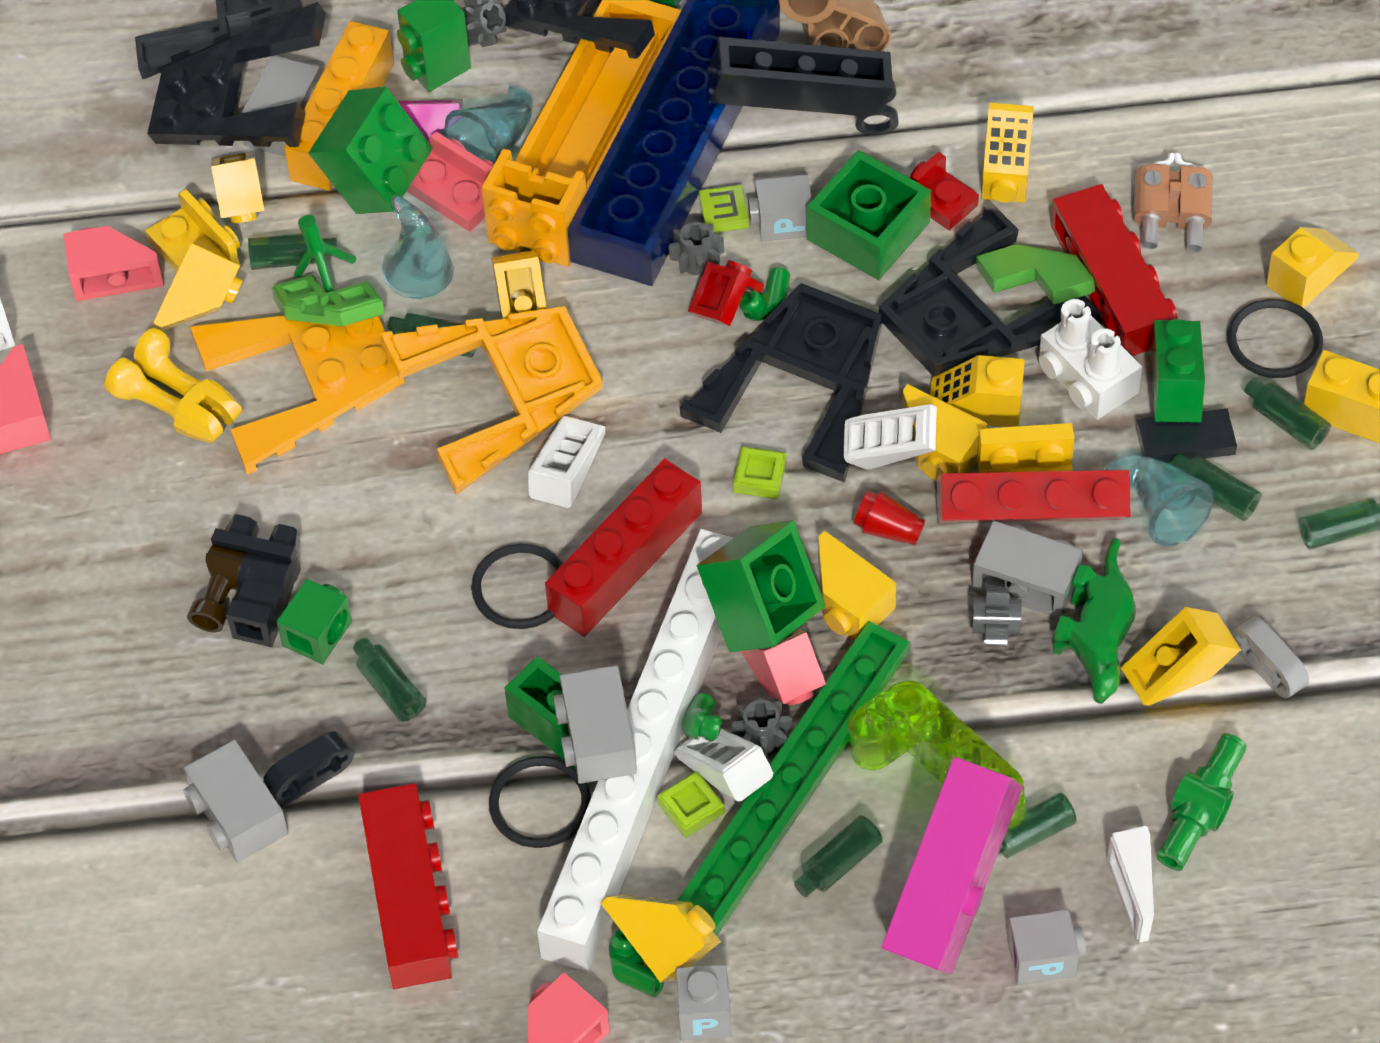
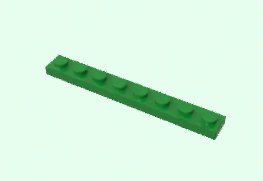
M870 621L867 622L827 680L826 685L823 686L771 762L770 767L773 771V777L747 797L677 899V901L691 902L693 906L698 905L702 907L715 923L716 928L713 932L716 936H718L909 653L910 641Z

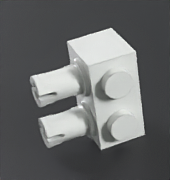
M1071 299L1066 301L1061 308V323L1041 335L1039 363L1049 378H1056L1067 389L1070 398L1076 406L1081 409L1085 408L1098 420L1139 393L1142 366L1120 345L1121 341L1118 335L1114 337L1115 332L1107 328L1104 329L1091 316L1090 308L1088 306L1085 307V303L1082 300Z

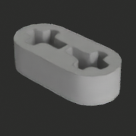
M1252 616L1233 628L1232 636L1241 648L1239 653L1279 696L1289 698L1309 684V677L1303 663L1261 618Z

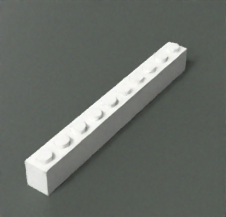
M700 529L627 709L635 746L637 774L598 780L537 930L541 959L587 973L589 971L610 918L601 902L608 896L619 895L656 802L657 795L673 759L674 751L682 736L683 717L694 696L699 693L722 635L696 565L731 541L733 537Z

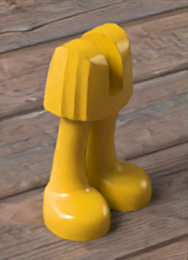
M158 328L148 329L137 342L134 352V363L123 357L111 366L105 378V390L114 398L120 400H138L147 403L174 418L173 426L177 433L198 441L213 444L223 433L220 422L225 425H231L242 414L243 409L234 397L212 379L201 381L174 365L169 358L170 339ZM146 377L171 387L184 397L179 399L151 383Z

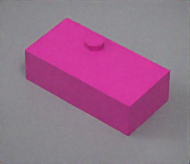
M955 756L953 757L883 941L882 949L933 969L953 974L1021 795L1022 785L1011 777Z

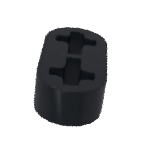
M328 732L272 765L264 775L263 782L278 803H290L344 771L351 764L354 752L339 732Z

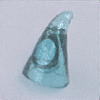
M509 86L507 90L509 98L451 111L445 120L446 138L457 140L468 152L481 160L486 159L495 164L502 149L512 151L524 134L532 116L533 100L527 91L516 86Z
M394 196L391 199V203L402 227L397 242L383 258L382 272L384 280L393 292L404 298L423 299L433 297L445 290L453 280L455 270L444 241L427 216L406 199Z
M1132 455L1115 459L1102 468V470H1129L1130 486L1141 500L1149 535L1156 544L1176 546L1184 543L1196 535L1209 518L1213 507V491L1210 485L1173 464L1156 458Z

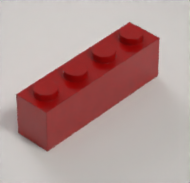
M1103 184L1054 198L1051 228L1064 252L1076 255L1094 278L1095 292L1088 294L1091 303L1104 315L1102 323L1105 329L1107 328L1115 332L1114 337L1118 335L1121 341L1120 345L1131 356L1152 350L1154 320L1178 319V314L1173 301L1170 298L1165 299L1162 294L1153 265L1145 263L1141 255V246L1137 235L1133 231L1128 232L1123 223V214L1118 201L1115 198L1110 199Z
M664 458L545 582L548 610L554 613L555 618L585 638L702 514L701 481Z
M1129 470L940 474L937 477L938 524L992 523L993 520L1000 523L1125 520L1131 517Z
M416 783L358 794L393 990L451 979L449 960L459 957L453 928L443 930L441 916L449 915L450 909L445 885L435 887L433 873L442 871L437 842L427 844L425 830L435 829L430 801H419Z

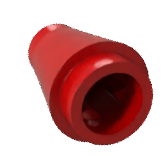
M867 490L856 513L853 525L862 528L863 534L902 543L907 542L915 546L926 520L919 518L918 515L882 491L876 494Z

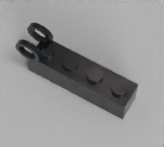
M719 37L708 65L710 103L854 115L856 129L863 134L874 136L887 134L896 129L899 124L896 109L886 105L896 96V84L892 77L890 52ZM875 115H883L890 118L889 121L878 125L864 122L866 118Z

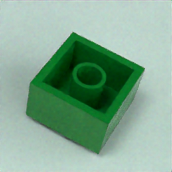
M387 87L349 90L308 154L356 214L394 212L433 150V147Z
M857 150L806 206V238L808 241L864 273L880 280L929 225L931 190Z
M794 520L750 526L696 565L729 652L774 647L826 607Z

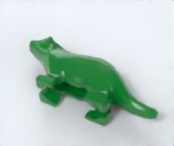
M1118 538L1112 539L1108 546L1104 559V576L1096 574L1090 566H1078L1072 583L1075 591L1071 604L1079 606L1086 600L1082 608L1080 622L1061 615L1054 637L1056 641L1053 654L1060 655L1068 649L1075 653L1088 673L1093 699L1099 704H1103L1109 697L1114 695L1120 685L1121 673L1118 650L1136 616V605L1131 589L1117 564L1118 551L1121 546Z

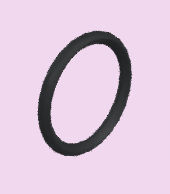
M1265 299L1244 306L1235 314L1228 327L1227 343L1233 357L1248 371L1268 378H1287L1306 371L1316 362L1322 351L1323 334L1317 320L1303 307L1285 300ZM1266 308H1280L1293 312L1305 320L1311 328L1314 339L1312 351L1304 361L1290 368L1270 369L1261 367L1246 358L1239 349L1236 333L1242 320L1249 314Z
M519 543L496 549L480 562L472 578V597L478 610L493 623L512 629L534 628L554 618V613L551 610H547L543 614L530 619H510L492 611L485 603L481 592L482 578L491 564L509 554L530 553L549 561L556 571L563 564L554 553L533 544Z
M548 756L529 757L510 765L498 776L490 792L489 812L497 829L510 841L532 848L551 847L563 843L578 832L591 800V792L588 783H578L576 768L573 766L566 767L565 761ZM534 766L554 767L565 772L575 781L581 793V807L574 822L562 832L544 838L527 837L515 832L505 823L499 811V797L506 782L516 773Z

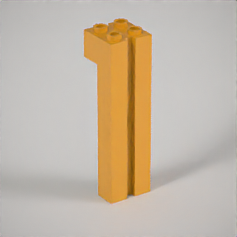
M649 0L601 1L593 17L651 20L655 36L638 59L628 58L627 51L614 47V50L609 53L597 50L592 41L580 40L515 161H512L510 150L502 149L482 186L488 243L495 244L497 247L507 251L521 252L523 247L529 248L532 251L535 250L539 260L542 262L556 263L566 267L571 265L688 42L687 11Z

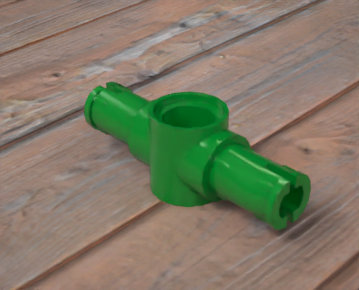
M1222 733L1205 766L1198 767L1195 774L1188 771L1181 780L1170 807V811L1173 812L1171 818L1174 823L1157 853L1158 861L1164 866L1181 871L1199 838L1206 836L1209 829L1216 832L1224 821L1234 796V792L1231 791L1233 786L1231 778L1247 748L1246 743L1237 736Z

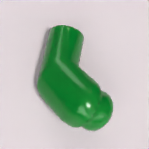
M779 267L772 268L768 274L765 292L760 294L753 290L750 295L747 292L743 294L739 307L744 312L745 318L752 321H762L787 297L790 282L789 271Z
M704 693L695 695L683 717L682 730L691 739L699 741L700 737L711 742L716 740L720 734V726L723 721L719 716L712 715L716 708V702L710 695Z
M620 929L614 932L609 945V959L614 978L620 983L651 997L658 996L664 986V982L660 983L651 969L644 966L642 957Z

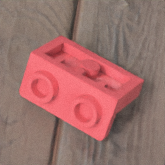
M434 132L429 137L433 150L406 192L471 232L485 218L482 186L494 164L486 159L481 160L468 152L457 140L448 139L438 132Z

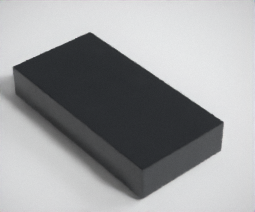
M1228 408L1202 411L1201 422H1155V417L1137 420L1136 431L1145 466L1236 455L1237 443Z

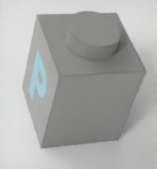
M808 174L755 180L756 198H748L750 224H759L761 242L806 237V206L812 201Z
M1069 909L1009 919L1008 945L1017 985L1077 977L1079 957L1086 956V945L1081 926L1073 927Z
M727 964L676 968L681 1041L731 1037Z

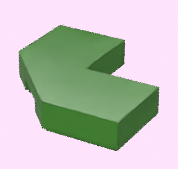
M1015 244L976 256L977 270L994 293L1036 281L1054 305L1095 292L1094 278L1076 255Z
M309 275L271 287L274 302L286 320L345 326L385 314L382 299L367 281L326 293L314 275Z

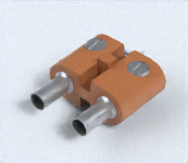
M1169 153L1168 158L1164 161H1157L1153 164L1137 168L1135 171L1134 220L1137 224L1143 226V248L1148 250L1157 248L1158 227L1166 228V224L1169 222L1177 223V228L1187 229L1188 251L1199 252L1202 250L1203 228L1208 227L1212 223L1213 175L1210 170L1184 162L1179 153ZM1174 158L1177 165L1181 167L1180 171H1170V165Z

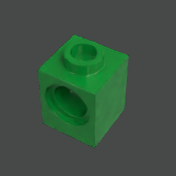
M309 579L305 580L277 620L282 646L322 665L352 623L348 599L344 593L333 585L323 584L322 586Z

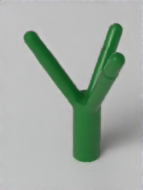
M304 215L298 220V225L307 248L294 271V276L300 278L311 259L314 258L325 292L334 291L324 254H329L350 264L356 262V257L323 242L315 217L313 215Z

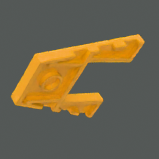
M565 306L507 314L505 319L483 321L482 318L465 320L463 325L438 328L436 324L416 327L414 332L393 334L392 331L381 333V343L399 379L476 348L483 347L517 416L437 448L436 456L455 494L463 491L558 422L562 416H566L602 390L603 380Z
M284 316L190 327L192 338L205 371L292 344L315 400L314 402L230 429L246 474L257 470L256 464L274 453L279 457L296 447V440L317 429L320 433L334 425L333 419L354 407L355 411L405 383L404 377L398 378L381 343V333L385 332L379 316L345 326L286 320Z

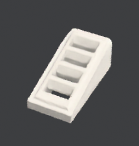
M928 404L865 414L847 419L845 421L844 433L845 461L860 468L870 470L935 451L937 407ZM913 423H916L915 441H912Z
M562 416L528 471L529 496L535 500L570 508L582 487L603 440L605 426ZM566 437L584 441L585 443L581 444L566 440Z
M721 729L718 738L710 742L700 737L699 741L690 738L674 751L680 761L693 771H698L705 780L736 801H742L773 777V771L760 746Z
M1147 826L1112 833L1107 860L1134 936L1139 943L1149 940L1154 917L1150 833Z

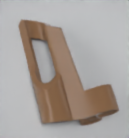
M778 0L781 10L788 18L802 23L809 45L848 48L849 44H854L856 49L883 51L890 43L891 33L879 6L871 0Z

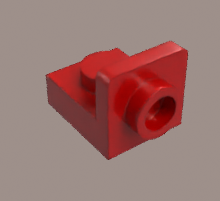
M937 152L927 162H920L910 175V179L931 190L930 218L949 231L978 206L979 194L946 172V156L940 152Z
M728 260L726 266L707 262L688 312L699 318L731 326L745 289L761 293L764 284L750 277L753 270L740 263Z

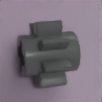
M464 0L466 7L461 9L465 14L468 46L480 44L482 47L495 45V34L504 33L507 30L504 27L506 16L503 8L495 3V0Z
M693 220L683 226L681 230H673L674 243L669 245V258L672 261L679 260V272L681 274L687 272L688 274L702 277L707 262L720 265V254L724 253V238L720 236L714 237L713 224L706 225L705 223L694 222Z
M986 586L985 598H973L972 633L984 634L985 645L1007 646L1008 635H1020L1021 599H1009V587Z
M756 696L755 701H752L746 707L740 704L737 706V718L739 721L731 723L732 734L760 746L767 759L768 754L774 752L777 748L781 749L786 742L785 734L792 732V718L781 716V701L778 700L772 703L762 699L760 696Z

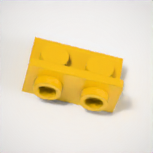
M187 189L178 193L181 209L145 230L147 241L176 273L191 243L240 265L237 254L240 243L235 233L227 225L221 227L215 220L209 205L202 198L196 200Z
M1062 423L979 429L977 457L979 473L1073 471V424Z

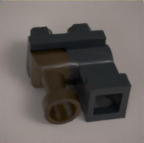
M234 514L225 530L218 528L214 530L211 537L213 545L208 553H206L205 560L210 574L205 596L192 602L187 619L195 627L213 633L222 631L227 619L233 639L273 648L279 631L277 620L288 605L294 583L297 581L301 571L297 556L300 543L298 531L295 527L278 524L274 526L269 540L258 538L259 528L257 521L251 517ZM230 590L240 591L237 600L232 599L227 611L222 605ZM246 624L260 627L261 630H252Z

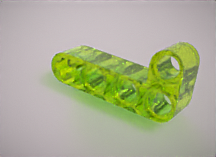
M911 680L893 684L850 716L847 724L852 759L862 769L879 770L888 766L908 751L934 777L944 784L951 762L955 756L1011 777L1022 785L1023 789L1007 831L1017 829L1024 823L1027 813L1022 776L922 684Z

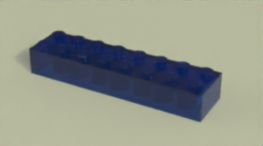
M778 0L686 1L567 229L570 262L653 286L669 255V245L674 243L673 230L682 229L699 195V190L702 189L743 107L710 103L708 65L719 37L776 42L780 34V5Z

